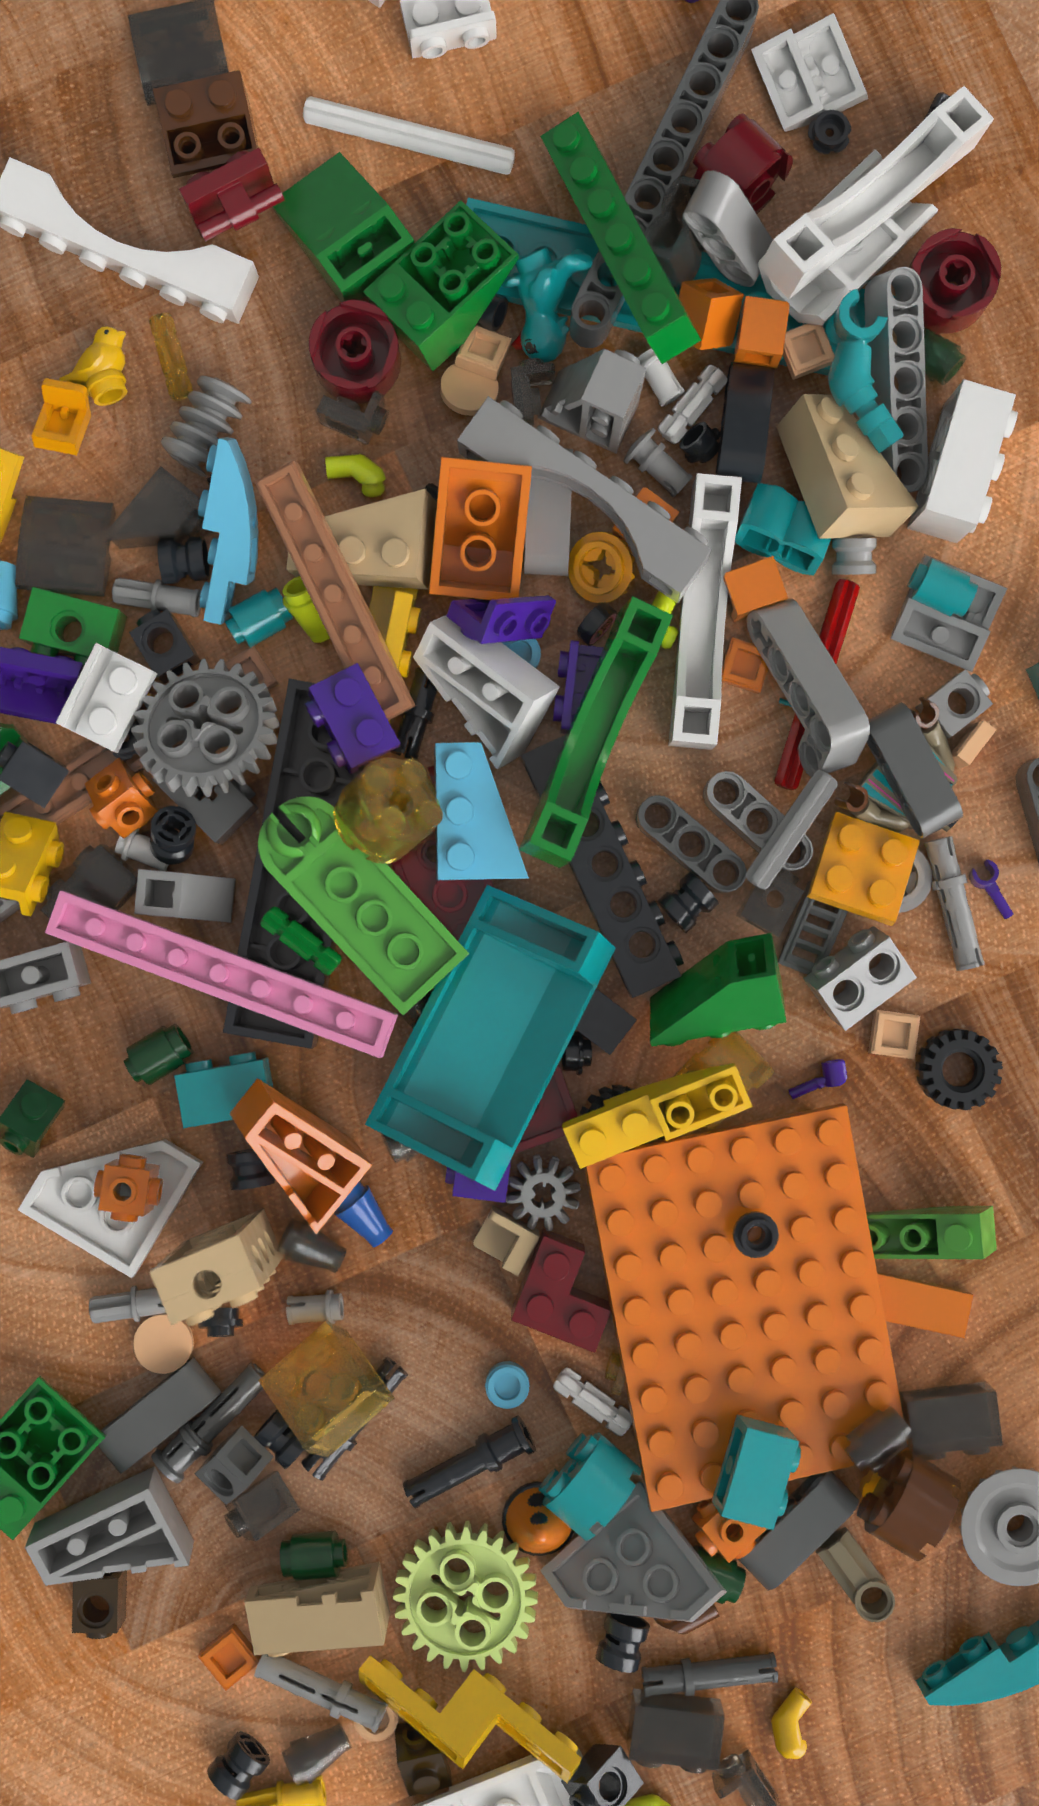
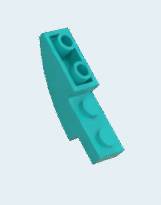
M1039 1620L1029 1627L1022 1626L1015 1629L1007 1636L1006 1642L1000 1646L997 1645L989 1632L982 1637H971L960 1646L959 1652L945 1661L939 1660L926 1667L922 1676L915 1681L928 1704L939 1706L978 1704L1001 1699L1038 1685Z

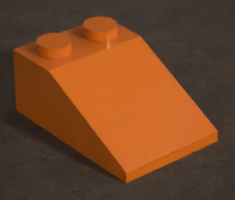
M441 457L429 594L484 600L519 597L532 466Z

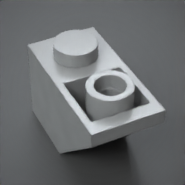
M138 869L134 914L232 923L236 879Z

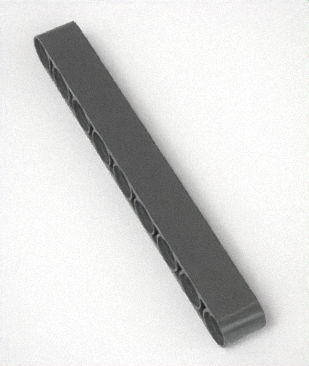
M758 0L719 1L625 195V199L650 246L748 46L759 9ZM735 16V17H739V18L742 19V20L737 21V20H733V19L730 18V17ZM712 53L722 54L725 58L715 57ZM693 90H702L708 95H697ZM684 127L688 129L690 132L680 133L676 131L674 128ZM665 164L673 170L662 171L656 165ZM644 201L649 202L652 205H654L655 208L648 210L642 209L637 205V203ZM600 250L593 261L592 268L589 269L571 310L570 336L576 344L584 348H595L603 344L625 301L618 285L609 287L599 281L603 277L614 278ZM585 315H592L597 317L600 323L597 325H587L580 318Z

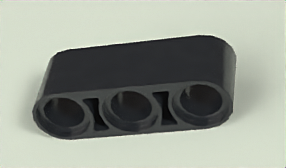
M730 362L724 395L716 475L742 477L743 482L761 483L767 450L775 368Z

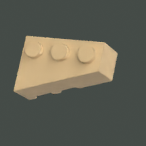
M803 394L776 428L819 539L890 537L919 508L918 504L882 454L878 453L868 436L863 435L856 424L857 419L854 415H850L844 405L839 407L833 395Z
M426 489L324 516L357 585L429 589L437 501ZM288 552L286 570L295 577H298L300 575Z
M380 1562L340 1569L339 1576L333 1578L295 1581L293 1578L250 1587L244 1601L254 1655L268 1654L269 1657H280L291 1652L383 1646L385 1643L390 1611Z

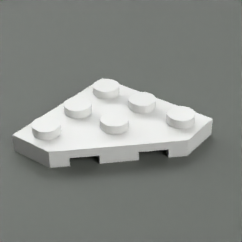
M164 1139L46 1169L40 1172L18 1211L128 1277L133 1278L203 1161ZM120 1154L144 1156L147 1158L146 1163L160 1165L158 1178L163 1179L160 1203L158 1206L154 1205V1209L145 1216H138V1221L136 1222L111 1219V1212L98 1210L100 1198L94 1197V1184L98 1171L104 1170L105 1164L119 1159ZM121 1183V1196H131V1188L126 1183Z

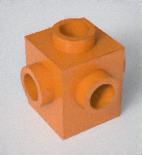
M120 757L84 783L93 803V806L89 808L93 818L105 830L111 826L123 839L136 829L146 825L154 814L158 812L151 797L156 792L153 785L142 772L138 771L135 773Z
M120 1154L119 1159L105 1164L104 1170L98 1171L94 1184V1197L100 1198L98 1210L111 1212V1219L124 1222L138 1221V1216L148 1214L154 1209V1205H159L161 1200L163 1179L158 1178L160 1165L146 1163V1157L131 1154ZM121 1183H126L130 1186V1197L120 1195Z
M712 1498L700 1501L696 1508L698 1512L691 1517V1520L700 1530L694 1537L711 1557L718 1552L728 1563L734 1558L741 1559L749 1554L756 1545L755 1540L767 1530V1528L721 1517L712 1503Z

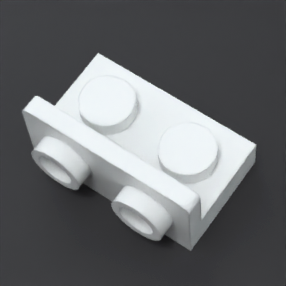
M400 0L401 13L412 59L417 57L433 59L444 55L447 50L464 46L468 49H476L486 45L490 40L497 39L495 13L491 10L489 0Z

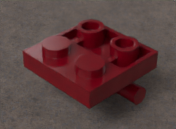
M259 147L251 152L241 151L234 154L227 160L226 165L212 172L203 171L197 173L187 181L185 186L179 188L191 218L205 242L231 228L237 231L259 220L258 214L285 201L279 186L273 182L268 163Z

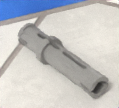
M949 836L925 842L924 845L934 878L931 886L933 891L937 890L944 922L954 955L956 971L982 966L985 962L979 947L964 883H967L966 874H961L953 837Z
M268 1654L262 1655L255 1670L254 1677L268 1681L294 1695L330 1710L329 1716L339 1719L341 1715L371 1729L375 1733L382 1722L388 1706L385 1702L382 1703L352 1689L353 1684L346 1680L341 1684L282 1656L269 1657Z

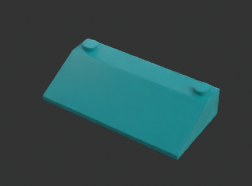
M487 885L458 941L467 950L469 955L436 984L365 1125L495 1191L616 947L598 931Z

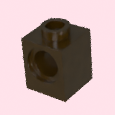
M127 1570L104 1573L103 1578L73 1582L72 1633H86V1637L90 1639H104L118 1633L126 1619ZM90 1597H103L108 1602L109 1609L99 1610L95 1608Z

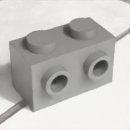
M68 941L0 960V1008L10 1007L11 1014L37 1008L36 999L53 995L54 1002L80 996L79 987L92 984L82 947Z

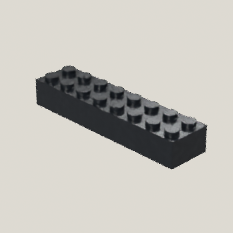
M289 679L262 825L272 813L279 820V823L300 844L306 838L278 809V806L293 798L308 796L322 799L331 804L357 831L370 762L360 766L359 770L351 775L345 765L340 768L336 766L326 746V743L332 741L324 725L318 728L315 726L305 706V703L311 701L309 687L316 683ZM257 847L237 955L328 988L330 975H324L313 966L314 962L312 960L307 962L279 940L280 936L278 934L272 935L261 926L260 922L266 912L271 907H278L289 915V921L292 922L294 920L323 941L322 946L325 948L331 947L335 951V942L265 868ZM228 1002L223 1033L309 1049L316 1047L318 1044L319 1035Z

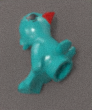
M544 247L518 259L515 264L518 272L507 277L502 284L503 288L517 286L519 298L526 311L524 327L518 337L511 343V346L516 350L524 351L531 360L537 363L551 362L562 353L570 329L566 325L568 317H559L556 310L563 298L568 278L574 272L592 268L593 258L581 248H578L571 254H567L557 260H552L548 248Z

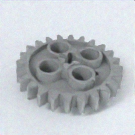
M201 659L199 670L192 671L190 665L186 662L183 663V675L179 677L172 671H167L168 684L163 685L154 681L152 685L157 694L155 697L144 696L142 701L147 710L135 711L134 716L140 725L132 727L131 732L137 740L133 747L139 757H141L139 759L147 772L151 771V775L158 784L165 781L169 790L173 793L182 785L188 797H191L197 786H199L205 796L210 797L213 785L219 784L221 790L224 793H228L229 780L234 778L243 786L246 784L242 774L244 771L249 770L256 774L260 772L255 762L257 758L270 760L271 755L265 745L277 744L278 741L273 729L280 727L275 714L277 707L273 698L270 697L265 683H259L253 671L245 675L239 663L235 664L229 671L224 659H220L215 668L210 669L206 659ZM196 702L193 706L184 708L187 704ZM240 707L236 712L226 714L230 709ZM185 741L182 745L172 748L177 742ZM228 746L224 752L214 754L219 748Z

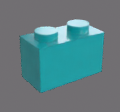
M253 1051L229 1056L230 1064L213 1067L212 1059L186 1063V1072L174 1075L183 1129L233 1120L229 1113L257 1078L273 1088L268 1057L256 1059V1053Z
M737 1415L712 1498V1503L721 1517L774 1530L777 1517H781L787 1507L788 1491L786 1486L790 1472L794 1473L800 1462L801 1448L799 1440L786 1427Z

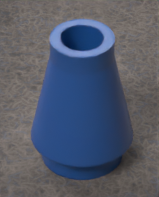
M360 1181L334 1212V1215L366 1239L373 1248L383 1243L393 1232L368 1185L363 1186Z

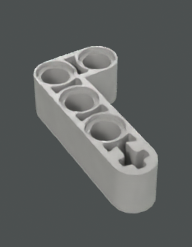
M787 599L750 612L747 616V628L752 642L805 728L798 748L799 758L805 772L812 777L817 770L831 773L854 765L870 735L868 717L800 605L794 599Z

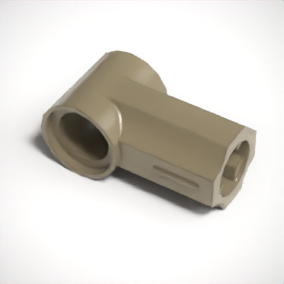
M846 1527L835 1531L815 1550L851 1599L858 1614L863 1619L870 1622H881L887 1619L894 1610L895 1597L885 1577L876 1569ZM870 1587L882 1589V1595L878 1601L874 1603L861 1601L862 1593Z

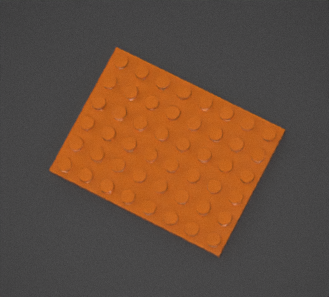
M840 1103L686 1135L668 1141L662 1140L643 1144L584 1167L642 1469L647 1504L651 1512L713 1498L737 1415L786 1427L799 1440L801 1448L800 1462L797 1470L794 1473L790 1472L788 1481L881 1460L889 1452L899 1455L903 1451L909 1450L847 1105ZM753 1211L762 1212L771 1217L776 1223L779 1232L776 1247L771 1253L761 1258H751L744 1255L737 1249L733 1241L735 1223L741 1216ZM759 1226L752 1227L748 1231L749 1241H756L760 1238L762 1231Z

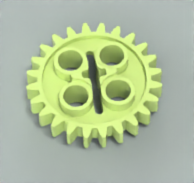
M465 1521L462 1533H456L454 1526L449 1522L447 1523L444 1537H441L436 1530L431 1529L428 1536L430 1545L417 1539L413 1548L417 1556L405 1554L402 1564L407 1570H398L395 1579L397 1583L402 1585L395 1588L393 1600L402 1602L396 1608L395 1618L408 1619L403 1624L401 1633L403 1636L416 1633L412 1649L415 1651L427 1645L429 1647L428 1662H431L438 1654L444 1656V1669L449 1668L453 1659H458L462 1672H466L469 1660L475 1659L480 1670H485L487 1656L490 1655L494 1661L500 1664L503 1658V1647L515 1653L517 1652L518 1645L515 1636L527 1639L529 1628L524 1622L531 1623L535 1621L536 1611L529 1606L538 1603V1592L529 1590L536 1585V1574L524 1573L529 1568V1557L515 1559L519 1549L517 1542L510 1544L506 1548L503 1546L504 1531L501 1530L492 1539L487 1537L488 1524L486 1523L482 1525L477 1534L472 1533L470 1521ZM453 1558H459L468 1564L469 1569L464 1572H455L448 1567L447 1562ZM436 1574L440 1576L441 1580H433L431 1576ZM491 1582H499L508 1591L502 1595L495 1596L490 1594L485 1586ZM466 1591L473 1594V1597L468 1596L465 1601L458 1598L459 1595L463 1596ZM436 1596L445 1602L446 1607L434 1610L429 1608L424 1600ZM490 1612H492V1613H498V1612H499V1613H500V1616H499V1617H494V1616L491 1615ZM468 1620H476L485 1629L479 1633H471L464 1628L463 1623Z

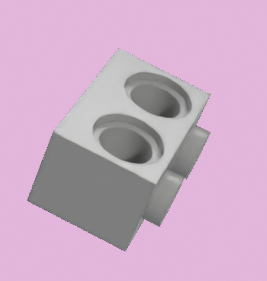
M873 926L870 929H864L854 934L849 939L847 946L834 956H827L818 961L813 966L812 972L803 979L828 1016L846 1031L917 977L891 938ZM881 953L879 964L873 969H869L871 959ZM846 980L844 990L840 994L833 996L835 986L839 982Z

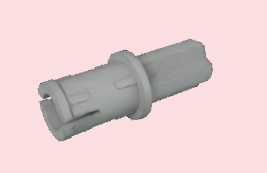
M126 578L115 579L112 587V599L116 604L151 609V611L159 610L161 612L168 610L171 613L191 615L192 617H198L200 614L201 590L199 589L192 590L164 585L161 579L151 583Z
M132 1286L129 1292L94 1296L89 1300V1315L94 1323L133 1318L135 1322H140L141 1317L166 1313L156 1288L138 1290L137 1286Z

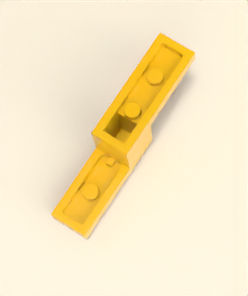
M370 1655L358 1669L359 1682L382 1702L387 1703L388 1707L462 1769L495 1725L499 1726L567 1784L580 1765L582 1758L576 1753L578 1747L575 1743L559 1731L553 1735L540 1724L542 1718L531 1706L524 1702H520L519 1705L505 1695L506 1688L489 1673H485L482 1676L473 1669L445 1708L439 1713L435 1710L438 1707L436 1701L421 1688H417L414 1692L401 1681L403 1678L402 1673L388 1660L383 1659L379 1663Z

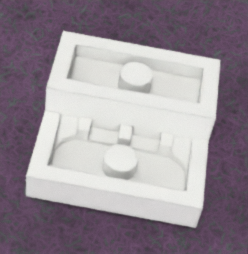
M834 13L793 34L792 29H789L751 49L784 132L809 125L812 120H816L826 110L842 112L869 99Z

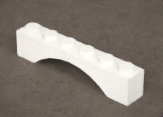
M963 86L935 108L908 137L859 181L827 204L814 211L805 213L775 237L758 267L789 300L973 150L994 118L969 90Z
M9 157L1 175L0 227L17 237H23L27 233L39 238L38 242L43 247L57 254L63 255L65 250L80 256L79 260L83 264L94 270L103 272L106 267L120 273L119 277L124 282L136 288L143 289L146 284L160 290V296L173 304L184 306L185 302L195 305L200 308L201 314L215 322L224 323L225 319L239 324L259 278L253 261L213 244L193 250L162 252L139 249L117 242L95 230L75 213L64 199L50 174Z
M697 473L692 486L689 527L695 529L707 539L708 543L706 546L711 548L712 551L709 560L682 597L668 746L712 750L718 742L723 645L728 591L723 576L726 572L731 571L742 477Z

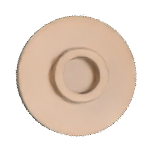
M455 364L448 367L442 375L440 383L442 400L450 409L459 414L475 415L488 396L495 401L497 400L499 390L497 379L496 381L456 367Z
M166 1313L150 1316L139 1326L134 1336L133 1347L136 1358L143 1367L154 1373L167 1374L180 1369L188 1361L193 1351L194 1338L190 1327L187 1326L184 1320L171 1325Z

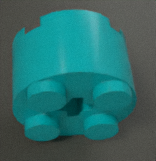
M599 1432L594 1435L590 1434L588 1437L583 1433L580 1434L566 1452V1455L570 1457L568 1462L560 1472L556 1469L552 1470L538 1489L544 1495L543 1505L585 1541L595 1536L589 1529L596 1522L605 1527L617 1514L636 1486L630 1480L631 1475L640 1476L642 1472L641 1467Z

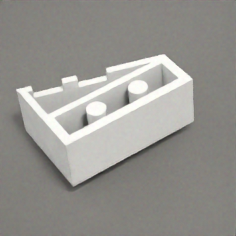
M446 615L429 623L413 656L446 702L452 700L467 720L464 726L471 736L477 734L491 752L492 756L489 760L497 770L524 754L560 688L559 685L502 642L480 644L478 641L466 637L461 633V628Z

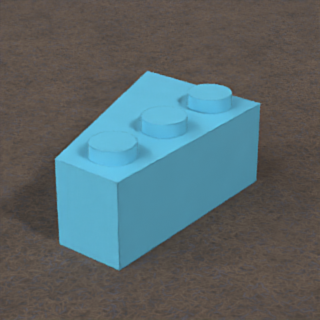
M435 743L436 880L528 879L527 871L482 743Z

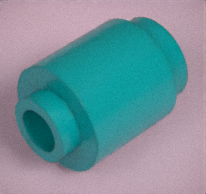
M931 558L926 565L918 563L907 587L913 589L911 599L949 617L953 613L963 617L976 595L978 584L971 582L969 575Z
M274 588L269 592L263 589L229 608L228 612L232 618L224 622L237 644L245 641L251 648L285 629V623L294 618L283 605V597L279 590Z

